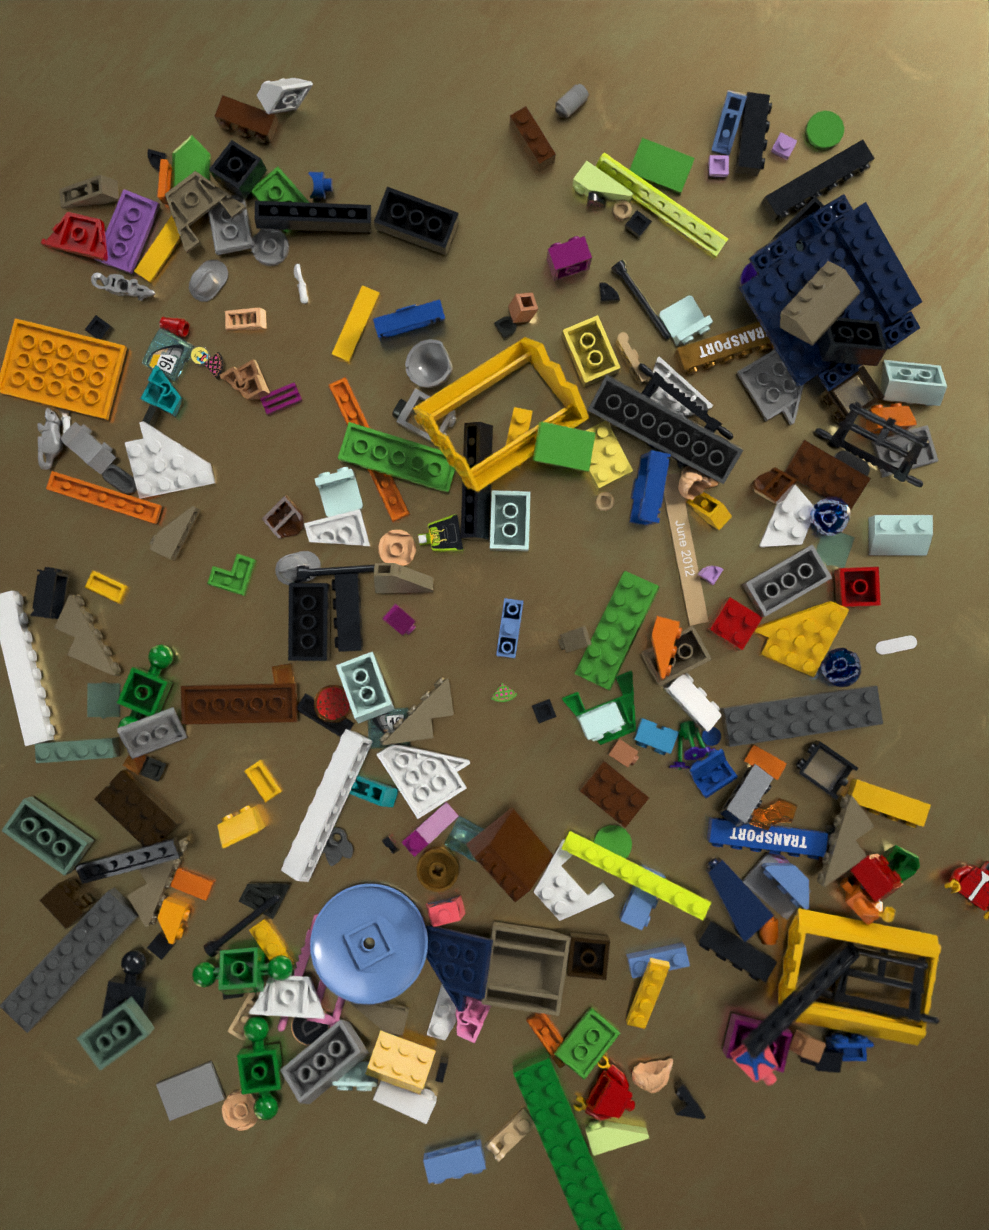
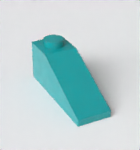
M357 775L349 794L379 806L393 808L399 789Z

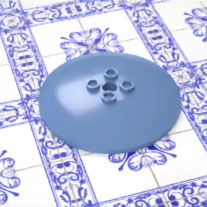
M360 884L336 894L318 914L310 939L312 962L322 982L339 997L359 1004L382 1003L403 993L419 976L425 963L428 949L427 929L417 907L401 892L381 884ZM372 938L375 941V946L372 949H366L363 944L365 939Z

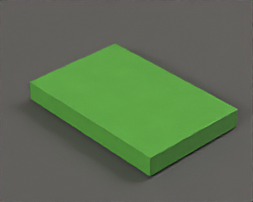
M642 138L630 171L648 183L681 195L695 158Z
M278 166L257 183L250 192L257 201L310 203ZM283 229V231H284L286 234H289V233L292 231V230H284V229Z
M539 422L533 461L589 472L596 433Z
M590 1007L554 1054L585 1080L620 1035V1032Z

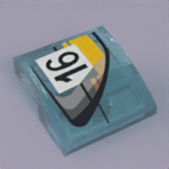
M159 328L147 349L142 364L151 369H154L155 365H157L167 378L177 381L184 364L188 363L194 345L163 328Z
M394 708L395 710L367 720L368 737L373 741L370 749L386 748L389 746L380 745L379 739L386 732L390 733L394 729L393 725L400 718L403 720L408 715L406 713L408 708ZM410 741L396 744L410 746Z

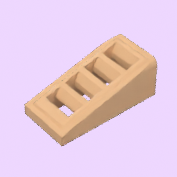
M260 307L225 311V328L227 331L266 329V311ZM233 315H235L236 325H233ZM241 315H243V324H241Z

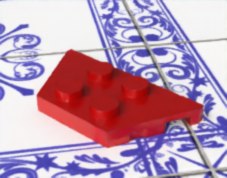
M67 212L61 221L52 228L54 232L49 238L41 240V244L45 247L103 261L108 260L105 226L101 219Z

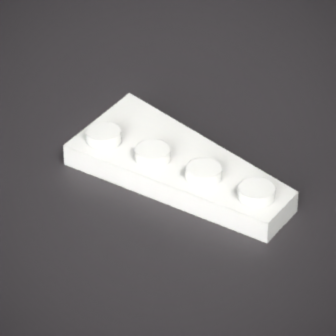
M441 984L427 1035L446 1040L457 1018L456 1007Z

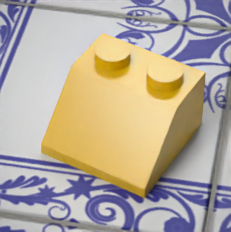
M248 805L238 810L240 814L234 817L232 814L221 818L222 823L217 826L223 849L265 828V824L256 806L250 808Z

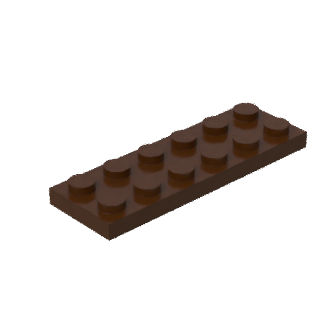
M297 683L181 686L182 725L298 722Z

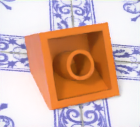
M902 403L891 404L890 407L873 405L868 410L886 420L889 417L895 419V424L906 430L917 425L909 406H902ZM866 419V429L874 434H880L883 427Z

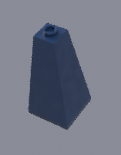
M720 857L718 859L714 858L707 864L708 868L705 871L735 932L746 942L774 915Z

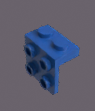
M722 749L713 750L703 761L698 760L693 763L689 770L693 782L705 799L738 778L726 761L725 753Z
M831 1033V1036H825L826 1048L844 1053L842 1061H867L866 1048L874 1047V1043L868 1037L861 1034L851 1033V1036H843V1033Z

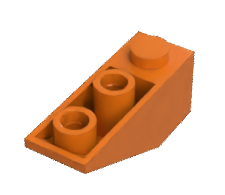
M657 616L651 640L660 680H664L665 676L669 677L672 668V665H669L670 657H675L677 647L674 646L675 639L680 638L682 628L679 627L680 622Z

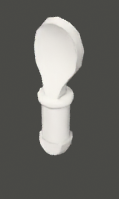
M296 264L294 266V276L299 282L297 287L299 289L300 301L306 304L308 303L306 283H304L301 275L300 264Z
M59 408L60 413L63 415L61 420L64 434L71 426V417L68 416L71 411Z

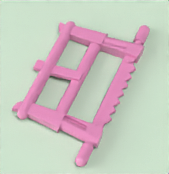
M318 914L314 915L310 927L311 930L308 929L306 943L301 948L302 954L298 955L299 961L296 962L297 968L294 969V976H303L311 953V932ZM321 979L316 991L320 1003L326 989V985ZM338 997L332 1015L324 1013L325 1019L306 1018L307 1021L326 1024L331 1028L340 1020L345 999ZM280 1017L277 1026L278 1031L282 1032L285 1030L289 1017Z

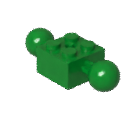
M160 644L151 648L148 654V660L151 664L149 671L139 667L131 668L117 703L132 709L129 716L120 720L118 728L140 720L143 714L151 716L161 712L173 684L172 681L159 676L161 670L170 666L173 661V652L168 646ZM143 689H147V691H148V695H147V696H145V693L143 692Z
M258 947L220 950L219 968H216L209 962L199 963L192 972V979L197 986L202 988L209 987L216 980H219L218 990L225 995L264 992L265 975H270L276 981H284L291 976L293 964L288 957L283 955L276 956L269 963L265 964V953Z
M254 1016L248 1019L244 1025V1034L248 1040L252 1041L253 1047L241 1048L237 1054L241 1093L242 1095L250 1093L259 1094L254 1103L253 1110L257 1118L267 1121L274 1118L279 1109L278 1101L274 1096L270 1095V1091L282 1088L284 1076L280 1070L283 1066L280 1043L264 1045L263 1039L269 1032V1025L263 1017Z

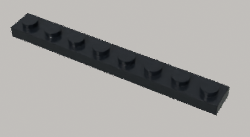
M843 942L742 1040L750 1057L756 1059L860 957L853 942Z

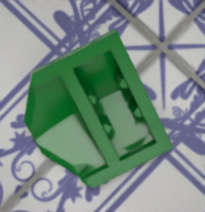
M897 845L892 846L883 854L889 862L888 867L892 872L896 871L901 877V883L912 877L920 868L919 856Z

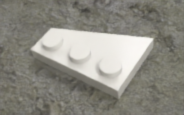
M361 509L304 523L309 542L370 546Z

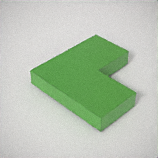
M237 554L231 572L213 566L207 584L245 596L256 560Z

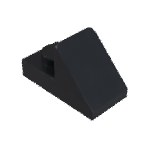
M825 1047L819 1063L802 1056L800 1062L815 1066L816 1071L840 1073L844 1053Z
M680 1079L675 1082L677 1088L675 1093L681 1101L680 1104L673 1108L675 1114L697 1119L706 1118L702 1108L683 1081Z

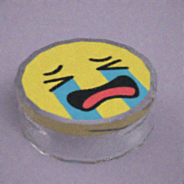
M197 346L190 352V358L194 364L204 366V363L210 359V353L205 347Z

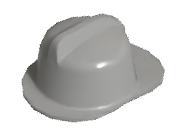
M219 260L205 261L192 274L189 282L191 295L199 301H209L215 297L228 279L227 267Z
M300 551L286 555L276 564V576L279 581L286 585L310 581L316 576H311L306 581H298L296 568L301 565H305L309 569L321 568L319 558L309 551Z

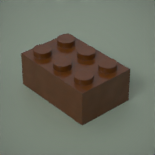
M601 760L579 788L581 793L624 828L627 827L649 799L646 794L604 760Z

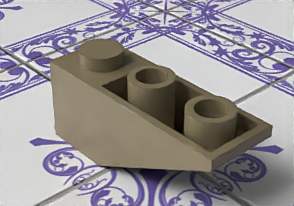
M375 563V593L433 592V577L396 563Z

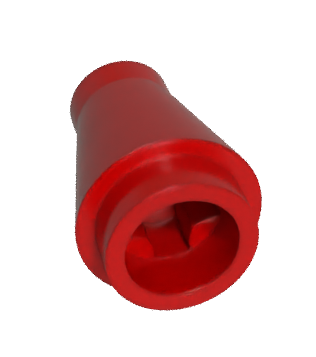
M162 317L159 322L160 328L178 337L187 336L190 329L189 322L181 318Z

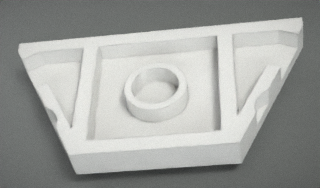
M661 357L657 358L653 373L656 371L664 378V381L674 384V388H679V392L685 393V397H691V401H695L697 406H702V410H709L714 406ZM658 387L650 397L686 418L695 415L661 387Z
M794 485L784 501L776 504L759 547L802 545L817 509L796 485Z
M290 976L284 981H276L269 977L264 992H260L258 1000L249 1012V1014L325 1019V1014L311 977Z

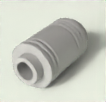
M582 84L574 85L555 103L557 114L560 117L568 118L587 101L589 96L587 89Z

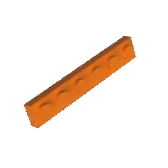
M54 471L51 472L46 487L47 490L157 524L163 507Z

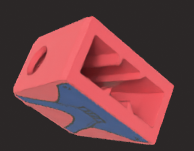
M461 895L425 904L430 924L433 927L459 921L466 914Z
M744 1044L730 1053L734 1062L755 1083L761 1079L764 1080L767 1086L776 1082L777 1078L772 1071L778 1065L769 1047L756 1059L750 1057Z

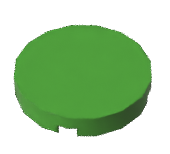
M824 110L817 112L810 118L806 125L805 133L812 146L817 149L827 150L835 147L840 142L845 128L839 115L832 111Z
M610 824L603 826L594 837V843L625 859L631 852V837L619 825Z

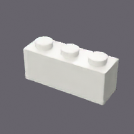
M380 1080L373 1100L427 1124L436 1104L437 1096L429 1089L422 1090L419 1095Z

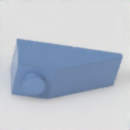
M727 90L712 151L730 155L747 98L745 94Z

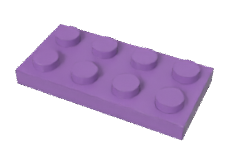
M123 189L105 233L108 260L96 259V261L132 275L160 204Z

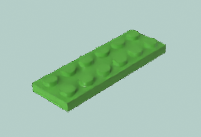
M351 422L348 423L338 460L446 493L449 492L455 472L454 467L448 464L446 457L439 449Z
M624 571L591 639L592 645L587 647L575 672L576 675L609 691L611 690L660 588L658 585Z

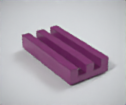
M295 382L270 392L269 395L260 398L266 414L270 415L301 402L302 398ZM291 389L294 390V391H291V392H289V393H287V394H284V395H282V396H279V397H277V398H275V399H272V400L266 402L267 399H270V398H272V397H275V396H277V395H279V394H282V393H284V392H287V391H289V390H291ZM294 395H296V397H297V398H294V399H292V400H289V401H287V402H285V403H282V404H280V405H277V406H275V407H273V408H270V409L268 408V406L273 405V404H275V403H277V402H280V401H282V400H285V399H287V398H289V397H292V396H294Z

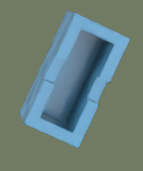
M640 718L633 739L637 741L636 745L646 749L649 745L655 748L654 752L664 756L666 752L671 754L679 732L664 726L661 729L656 728V723Z

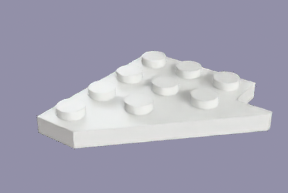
M144 421L139 422L143 438L125 442L139 499L215 483L212 467L209 462Z
M391 744L376 754L417 819L467 789L457 772L470 764L468 759L399 744Z

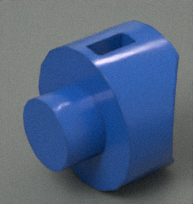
M324 172L308 173L314 183L310 199L326 198V192L333 191L332 178H325Z

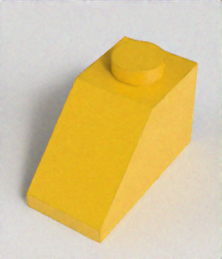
M704 491L700 495L695 496L693 500L688 499L686 502L700 517L718 530L732 517L722 502Z

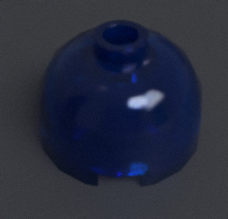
M829 496L819 500L812 507L810 513L811 523H814L819 533L826 536H835L848 526L851 519V510L843 499Z
M836 648L827 653L828 656L821 663V670L826 680L837 687L853 685L862 673L861 661L857 653L849 651L847 648Z

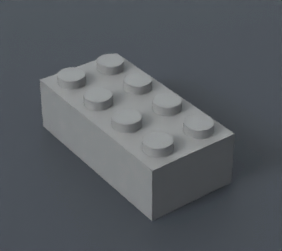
M810 545L743 583L742 586L758 614L766 617L832 579L814 546Z
M340 1019L280 1071L299 1103L311 1104L332 1086V1081H338L370 1053L350 1022Z

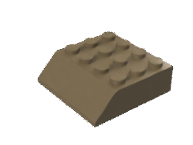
M493 921L491 933L493 946L485 999L482 1000L481 1004L559 1016L571 937L552 930Z

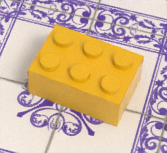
M380 1031L365 1075L420 1095L424 1088L435 1050Z

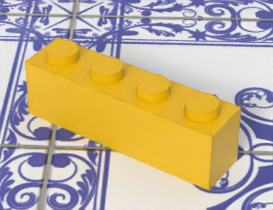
M852 778L847 794L854 797L861 808L862 806L869 808L868 812L879 816L881 812L887 814V819L896 822L902 819L906 821L905 825L914 828L917 825L924 827L931 807L930 804L854 778Z

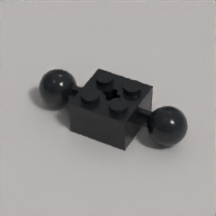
M132 950L122 957L121 968L126 975L125 978L114 976L108 981L102 1017L123 1003L125 998L128 999L131 996L147 1016L153 983L137 980V975L144 971L147 963L146 957L142 952Z

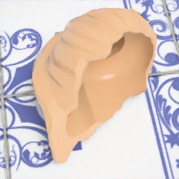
M686 466L681 471L678 489L681 496L693 500L695 496L703 493L706 488L715 487L719 482L691 466Z
M673 1059L652 1061L646 1064L639 1062L632 1071L634 1084L652 1094L659 1092L668 1083Z

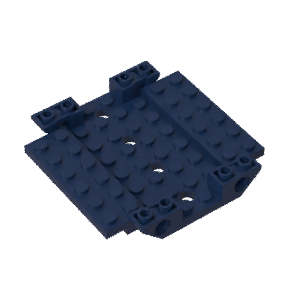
M845 194L819 208L750 256L749 260L757 275L739 287L797 387L802 386L818 374L819 379L828 392L858 372V367L861 366L857 364L822 361L817 341L811 345L780 328L781 311L828 261L845 269L860 290V294L842 312L839 318L879 321L886 349H891L920 329L914 315L909 311L923 301L867 203L864 202L853 209ZM797 241L802 242V251L796 249L795 244Z

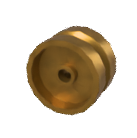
M433 846L425 850L420 856L416 867L417 878L420 884L433 892H443L451 888L457 881L460 871L459 860L456 854L450 848L444 846ZM439 865V868L442 867V870L437 871L435 866Z

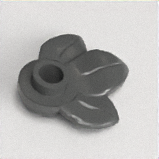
M334 828L322 852L325 853L330 866L337 864L342 856L350 859L353 854V846L347 840V835L341 828ZM335 834L340 835L341 839L339 841L334 839Z

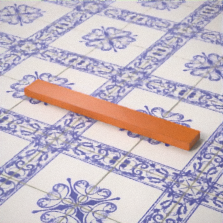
M346 377L329 384L347 426L351 422L369 428ZM368 469L392 522L410 515L393 477Z

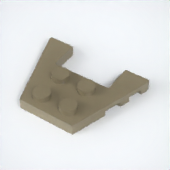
M196 171L165 193L184 250L187 253L201 243L189 226L219 203L222 204L232 219L246 209L244 204L234 199Z

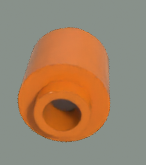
M774 916L759 929V939H761L762 944H777L779 939L778 919L774 918Z

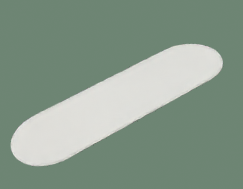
M910 635L877 643L876 651L884 655L916 647L917 639Z

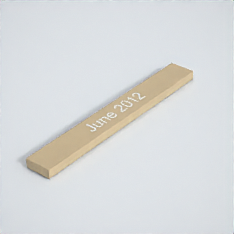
M673 473L668 474L666 477L663 496L688 623L691 626L709 621L700 576L697 575L699 570L685 499L681 496L678 489L680 474Z

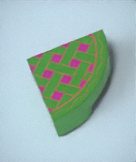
M501 683L491 699L497 702H506L512 700L517 693Z

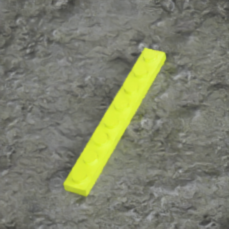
M606 153L601 155L595 167L633 192L632 198L706 250L718 256L728 241L727 237Z
M569 831L561 848L701 920L704 919L711 905V901L572 831Z

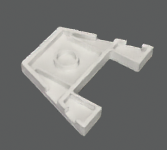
M565 839L560 842L558 849L534 889V893L559 921L615 896L603 881L587 895L561 865L573 855L561 849Z

